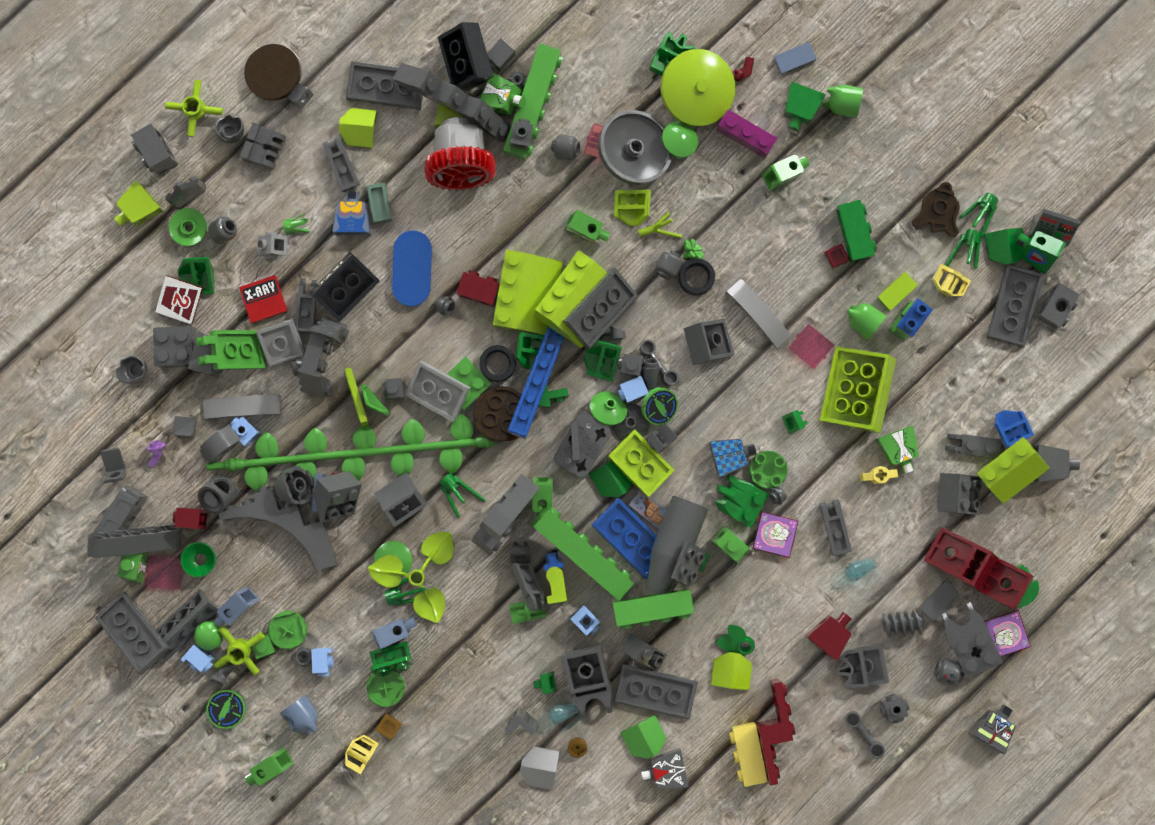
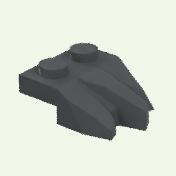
M883 644L847 650L840 656V659L846 662V666L837 668L836 675L848 677L844 687L857 689L889 683Z

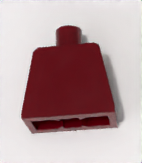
M844 612L836 620L828 615L808 632L806 637L837 661L852 633L845 627L852 618Z

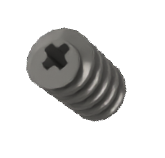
M913 610L911 616L908 611H905L903 616L900 612H897L895 617L891 612L888 614V618L882 613L883 631L887 633L888 638L891 637L892 632L898 637L899 631H902L903 635L906 636L907 630L910 631L911 635H914L915 629L921 635L924 629L922 610L919 611V614Z

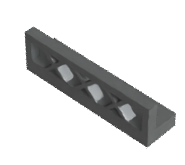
M201 589L157 629V632L171 648L158 660L164 664L194 636L198 625L205 621H210L217 614L219 608L207 598ZM202 598V601L195 606L196 601ZM187 612L186 616L181 619V616ZM173 625L172 630L167 633V629Z
M520 706L507 721L505 731L511 735L521 725L532 735L536 731L538 721Z

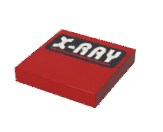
M276 275L239 287L252 324L288 312Z

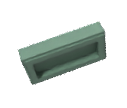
M386 183L366 186L373 224L392 221Z

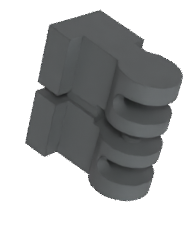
M252 122L247 136L249 142L245 141L240 158L274 170L276 164L268 161V158L279 159V155L272 150L282 151L283 146L274 143V141L285 142L286 136ZM265 145L271 147L272 150H264Z

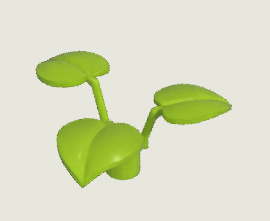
M443 531L428 536L421 547L422 553L428 556V559L421 569H414L410 574L401 572L403 569L402 561L394 555H385L368 567V571L376 582L385 587L398 586L401 583V575L409 578L412 585L422 588L424 587L422 583L425 579L423 571L431 559L436 564H444L452 558L454 553L452 534ZM436 587L430 588L428 591L425 588V591L415 596L413 602L414 610L419 616L438 623L445 610L444 594Z

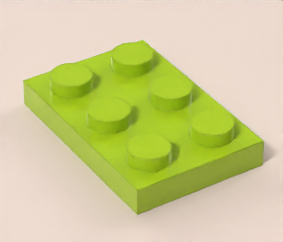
M635 429L607 456L647 498L675 471L656 450L649 446L648 442Z

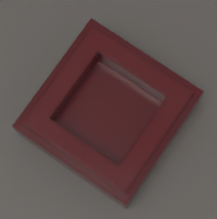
M843 244L824 252L832 269L850 261Z

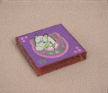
M761 511L752 549L790 558L799 521Z
M1019 610L984 620L1001 657L1031 647Z

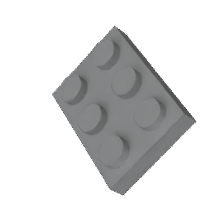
M419 361L405 396L455 422L471 387L428 363Z

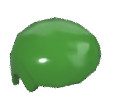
M205 621L197 626L194 640L199 648L207 651L214 650L221 645L224 637L218 631L220 628L215 622Z

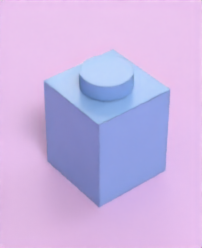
M639 376L620 384L618 393L622 401L626 400V403H630L644 397L648 390L642 377Z

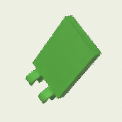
M257 330L209 331L210 336L196 338L197 346L211 345L212 355L198 357L199 365L213 364V370L265 368L264 352L256 334Z

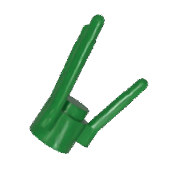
M987 192L983 197L979 196L977 201L960 215V218H964L980 204L979 208L982 211L975 219L972 227H976L985 212L989 213L981 232L980 238H983L993 213L997 209L996 205L999 200L995 195Z
M967 229L965 234H961L960 240L945 266L948 267L961 245L965 242L964 245L969 247L966 263L970 264L975 248L974 269H977L979 249L982 241L980 240L981 232Z
M449 473L439 482L442 486L441 490L444 492L457 518L460 517V514L449 492H453L464 504L465 500L456 490L459 487L458 484L481 501H486L484 497L460 480L457 475L454 477Z
M404 578L398 586L391 587L390 590L385 591V598L389 606L413 603L414 598L404 599V597L423 592L425 587L403 593L401 588H397L409 581V578Z

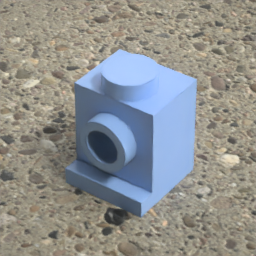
M243 416L241 418L236 417L230 423L231 428L241 439L240 442L246 447L261 434ZM244 426L245 432L241 434L239 428Z
M585 605L570 618L586 636L589 633L593 635L600 628L598 625L600 621ZM586 617L590 619L588 625L583 623V619Z
M194 644L181 658L183 662L189 661L188 665L193 670L203 671L205 674L212 668L213 664L211 662L215 659L206 650L199 648L197 644Z
M334 647L314 648L311 650L312 673H318V676H330L329 672L334 666L333 656H330V653L334 651Z

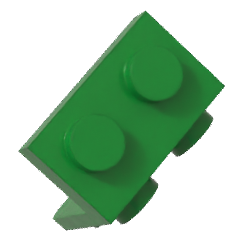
M407 641L370 652L373 664L370 667L371 671L375 675H379V677L390 675L392 670H407L410 665H413Z

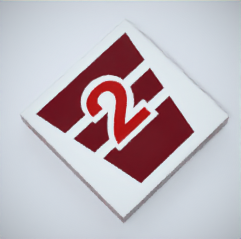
M168 275L165 276L155 312L193 324L203 287Z

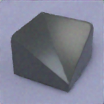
M175 416L173 435L195 437L197 418Z

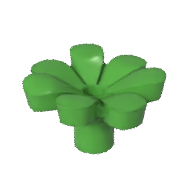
M694 239L684 241V249L687 251L683 254L685 260L690 258L702 259L704 257V253L700 251L703 248L700 245H696Z

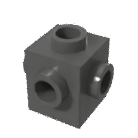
M891 694L885 696V699L880 701L881 715L889 722L899 723L904 721V717L908 716L909 705L903 697ZM895 706H898V712H893Z

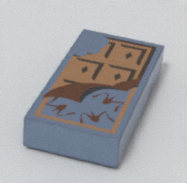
M639 491L629 503V506L659 529L666 510Z

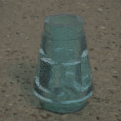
M869 558L849 563L845 570L851 581H858L875 569L876 565L873 559Z
M574 703L555 705L548 710L553 724H561L579 713Z

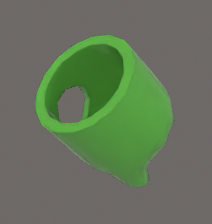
M845 84L829 87L827 89L828 93H830L829 101L824 102L823 106L830 109L836 115L856 119L861 104L863 88Z
M861 303L857 306L851 305L850 309L847 310L849 326L859 332L867 341H869L886 318L885 314L867 303Z

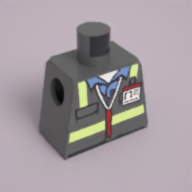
M1005 705L1001 706L997 714L987 710L968 734L1005 755L1016 725L1008 721L1013 710Z

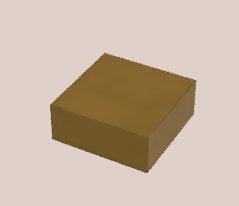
M386 713L375 730L392 740L403 723Z

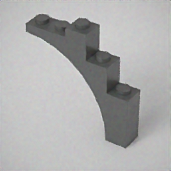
M401 63L393 77V80L403 88L420 94L463 118L470 119L474 125H477L499 142L503 143L510 132L511 125L497 115L494 109L481 99L468 96L455 85L441 81L430 71Z
M269 486L257 489L258 493L253 494L255 502L252 499L241 502L242 506L235 508L234 505H230L223 512L218 513L220 520L253 517L281 526L292 533L304 545L317 571L338 565L326 523H322L317 518L308 521L306 526L300 505L285 504L282 505L283 509H281L275 488L269 489Z

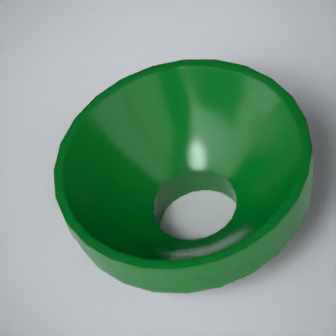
M191 543L181 554V566L190 576H206L213 571L216 565V553L206 543ZM198 554L206 556L205 564L198 565L196 563V556Z

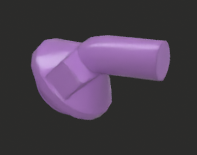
M161 440L152 441L147 447V451L153 453L152 458L148 462V465L151 467L156 466L166 446Z

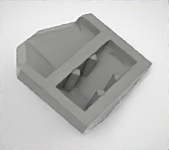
M534 746L525 755L521 762L520 772L526 785L553 790L559 751Z

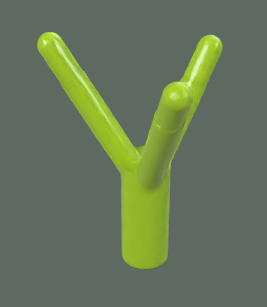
M669 212L663 215L654 225L638 230L640 237L659 233L682 238L680 234L659 229L673 222V219L664 221L670 215Z

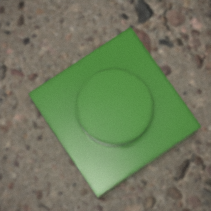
M268 634L264 635L265 638L252 646L256 659L276 652Z

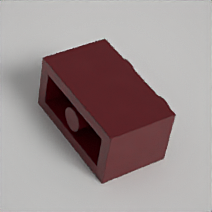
M469 270L468 273L463 272L456 294L459 297L494 307L500 283L497 282L498 279L487 276L485 279L479 277V273Z
M177 507L173 513L172 520L175 523V527L206 529L208 511L205 509Z

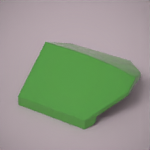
M365 384L361 385L366 409L390 416L392 413Z
M655 714L620 732L631 755L647 759L659 754L666 740V736Z

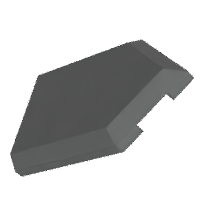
M197 176L189 178L190 182L180 181L176 183L173 187L174 192L172 194L168 193L165 199L175 208L181 209L205 192L206 185Z

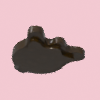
M943 182L938 188L925 195L921 203L920 213L911 221L914 228H919L929 223L932 233L944 231L949 237H956L959 230L956 226V218L959 214L960 205L954 196L952 185L948 182Z

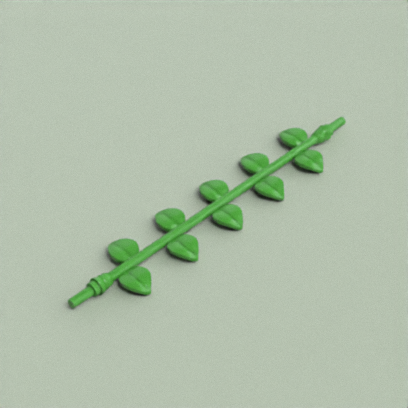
M460 414L450 427V432L456 439L453 441L422 443L425 438L424 429L417 420L410 419L401 433L403 440L408 445L373 448L376 444L374 431L369 425L364 427L360 425L353 434V442L359 449L325 452L327 449V439L320 429L313 428L304 439V446L311 454L276 457L279 451L277 440L272 434L265 432L255 445L256 453L261 458L248 460L230 458L225 460V462L207 463L206 468L207 471L226 469V471L234 472L249 467L245 472V482L249 487L258 492L257 489L265 487L267 483L268 473L264 467L267 465L297 463L296 466H301L300 468H303L305 471L308 470L313 479H315L316 466L312 461L347 458L343 462L342 471H350L360 481L365 472V463L361 457L395 454L391 460V467L396 474L401 476L405 472L409 475L413 469L414 460L409 452L444 449L439 458L440 463L448 472L453 474L459 470L462 464V453L458 448L471 446L490 448L494 444L504 443H495L483 436L470 439L473 435V425L465 415Z

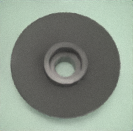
M626 404L627 415L620 424L612 426L614 433L617 437L624 440L635 429L644 437L648 432L650 423L643 417L641 406ZM628 419L634 420L633 426L627 424Z

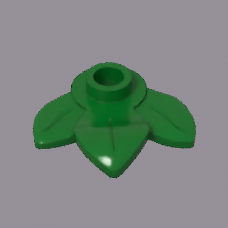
M733 624L728 625V634L722 635L716 641V644L721 649L727 651V653H741L744 656L752 653L755 649L754 640L746 636L745 630L742 627ZM747 642L749 645L747 647H743L742 643Z

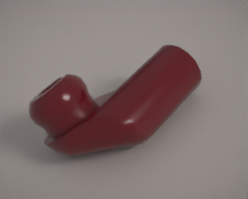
M745 57L744 66L732 72L735 81H743L751 76L754 58Z

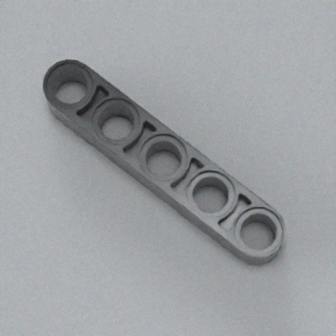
M162 525L91 533L88 535L87 555L92 558H103L177 549L181 545L182 528L175 527V525Z

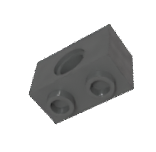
M1061 283L1056 284L1036 318L1054 329H1058L1061 326L1064 327L1070 318L1068 317L1069 312L1073 311L1079 303L1077 299L1080 294ZM1057 302L1062 304V312L1056 309Z

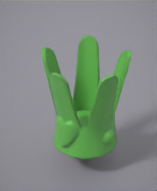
M305 213L294 219H286L283 221L284 227L280 229H284L286 235L308 233L309 229L294 228L303 225L308 219L296 220L304 216Z

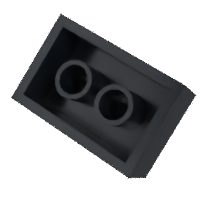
M462 22L437 37L452 85L457 86L462 91H470L494 77L479 23Z
M349 252L310 291V294L340 322L380 280Z

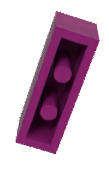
M729 109L717 127L718 132L765 159L777 140V137Z

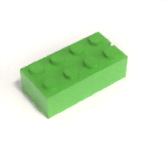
M688 588L670 591L662 595L653 594L612 601L617 627L620 626L621 629L632 628V624L640 623V626L650 625L652 620H659L660 623L671 621V617L678 616L679 619L690 618V614L694 613L691 592Z

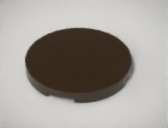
M279 44L264 45L255 50L248 58L244 69L245 81L249 89L258 97L268 101L281 100L289 96L300 81L301 65L296 55L289 48Z
M498 386L482 393L477 399L473 410V421L478 432L484 438L495 443H509L520 438L507 432L522 394L513 388Z

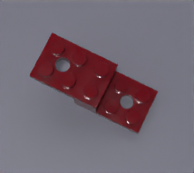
M943 527L924 559L926 563L959 579L966 586L1015 611L1034 578L1032 574L998 558L992 551ZM948 549H955L953 557H946ZM1006 579L1012 581V585L1008 589L1002 588V583Z
M778 679L770 680L777 718L755 722L767 781L770 786L777 785V779L780 778L779 768L773 761V759H776V752L772 745L793 741V735H796L794 724L789 721V716L792 713L790 705L785 701V696H788L786 685Z

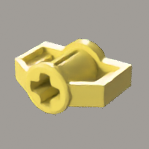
M944 264L939 265L932 279L937 290L948 297L964 296L971 282L961 273L950 269ZM945 271L947 275L940 286L939 281ZM958 281H962L958 292L953 294Z
M882 466L871 469L869 473L860 474L861 481L870 480L874 484H883L889 478L898 477L897 469L888 470Z
M365 735L352 740L345 752V766L361 775L379 743ZM361 740L372 748L369 751L355 742ZM347 754L362 762L361 767L350 762Z

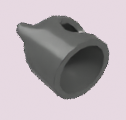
M219 474L206 483L198 491L197 496L199 503L206 511L218 514L240 495L241 490L236 489L230 479Z

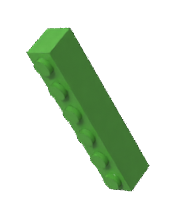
M539 43L522 93L526 103L523 108H517L503 150L505 155L526 161L527 156L531 157L534 148L531 144L533 138L537 139L540 130L537 126L539 121H543L546 110H543L544 105L550 101V87L556 83V69L562 65L563 57H561V50ZM519 119H526L530 121V124H533L529 150L510 147L514 121L518 122ZM519 130L518 133L524 135L526 131Z
M545 506L531 522V525L620 601L634 584L630 580L632 576L624 569L622 571L616 568L618 564L612 558L606 559L603 557L604 551L596 544L592 547L587 543L590 539L582 532L578 535L574 531L576 527L568 520L563 522L559 518L561 514L553 507L549 510Z

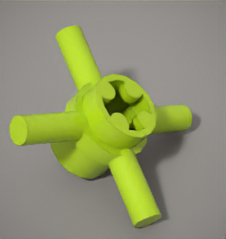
M194 80L192 96L185 98L183 103H165V109L183 111L184 115L189 118L188 137H195L196 122L203 118L205 114L223 115V108L206 106L200 99L201 80ZM195 104H197L198 110L196 112L190 111V108H194Z
M225 626L221 627L218 631L229 643L227 654L214 662L215 668L219 669L228 662L235 665L244 663L253 676L256 675L260 670L249 656L251 647L265 638L264 634L260 632L247 641L243 638L235 639Z

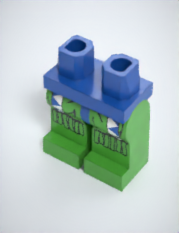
M918 298L914 302L911 300L889 331L902 341L910 337L912 338L933 309Z

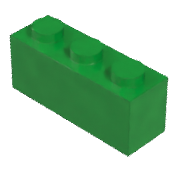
M861 200L838 205L836 212L850 263L872 258L877 248L875 241H872L870 237L872 229L870 223L866 222L865 215H867L865 205L861 203Z

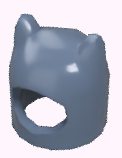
M304 695L280 712V715L288 722L290 729L295 733L310 735L311 731L315 732L317 730L315 724L318 721V713L307 695Z

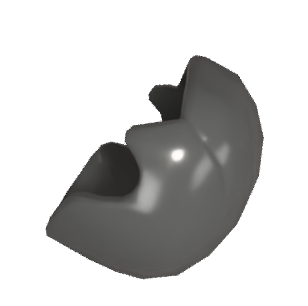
M228 114L224 118L219 119L215 124L217 137L225 143L239 141L244 134V124L240 116L234 117Z
M131 355L121 359L119 367L115 368L117 379L122 383L130 385L140 383L147 372L145 361L138 356Z

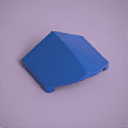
M1003 410L996 414L994 425L1005 448L1012 446L1022 437L1027 439L1034 436L1022 411Z

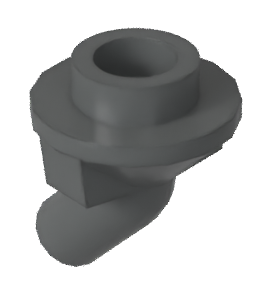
M230 663L220 668L208 678L212 679V684L222 687L223 683L227 684L224 675L235 670V667Z

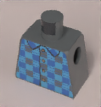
M741 439L709 442L718 477L748 465L746 457L757 455L754 443L743 446Z

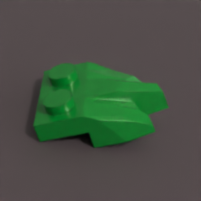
M669 31L658 46L649 70L662 77L666 66L674 57L685 51L696 49L695 45L686 46L687 37L683 33L678 39H674L673 34Z
M728 475L727 481L729 486L717 484L716 491L723 497L717 499L715 504L722 513L752 528L769 494L747 481Z

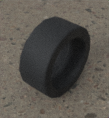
M694 258L688 260L683 264L679 272L680 286L690 295L699 296L707 293L715 282L714 268L704 259ZM693 266L704 268L708 274L707 283L700 288L691 287L686 281L688 269Z
M494 345L484 350L480 356L479 365L481 372L487 379L494 382H502L513 375L516 361L510 349L505 346ZM497 352L503 353L509 360L507 371L500 375L492 374L486 365L488 357Z

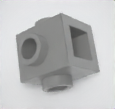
M266 232V235L258 236V256H265V260H277V257L287 256V236L277 235L276 232Z

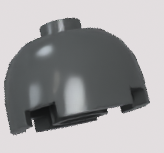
M301 466L285 469L276 480V492L279 498L290 505L304 504L312 499L314 479L311 473L300 468Z

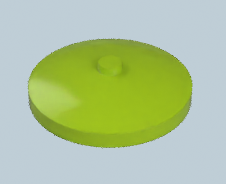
M704 49L688 50L674 57L666 66L661 78V97L668 112L679 122L689 126H706L720 120L726 111L730 109L735 96L734 76L728 64L719 55Z

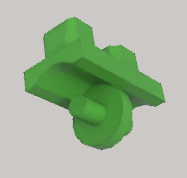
M526 602L509 605L513 624L547 618L546 610L540 611L538 606L537 610L529 611Z

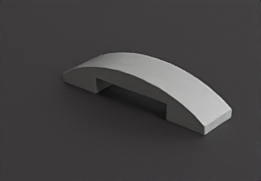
M742 279L726 291L765 333L764 335L776 349L791 337L775 314Z
M280 395L240 396L203 400L204 419L281 414Z

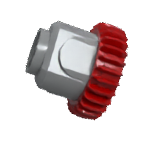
M455 117L443 121L441 126L435 130L434 153H431L425 160L427 182L432 186L435 185L436 188L441 187L442 190L446 188L449 191L451 189L456 191L462 189L464 191V189L471 190L474 187L484 186L485 183L488 184L493 180L496 173L495 159L489 151L484 149L482 129L474 125L467 118Z

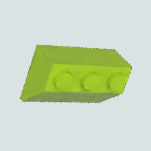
M1022 437L977 472V474L1004 504L1049 470L1050 467L1027 439Z

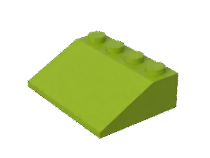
M506 249L493 326L495 328L545 336L548 326L536 319L534 313L537 306L561 275L563 262Z
M578 250L535 309L534 317L582 349L584 345L563 320L607 272L593 259Z
M836 346L820 421L881 434L897 359L888 354Z

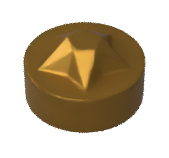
M580 737L572 738L568 743L569 754L575 758L584 756L587 752L586 741Z

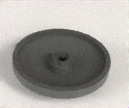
M638 110L622 111L612 116L603 126L598 139V151L605 168L615 178L627 184L644 185L657 180L668 169L672 159V154L667 151L661 142V136L665 129L663 124L652 115Z

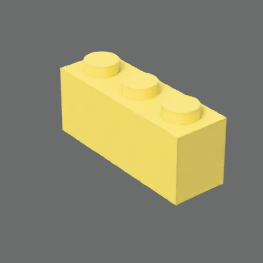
M752 722L732 726V732H729L731 744L735 743L736 751H733L735 763H739L740 770L737 771L739 782H743L745 787L768 782L756 724Z

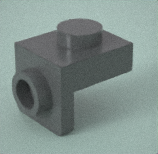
M665 423L646 438L649 440V446L653 450L660 452L677 439V436L668 424Z

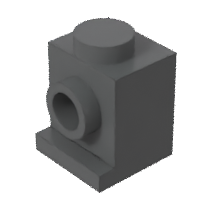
M519 119L518 122L514 121L510 147L530 149L533 124H530L529 120ZM519 130L526 131L524 135L518 133Z
M393 378L384 381L383 391L386 400L405 399L404 379Z

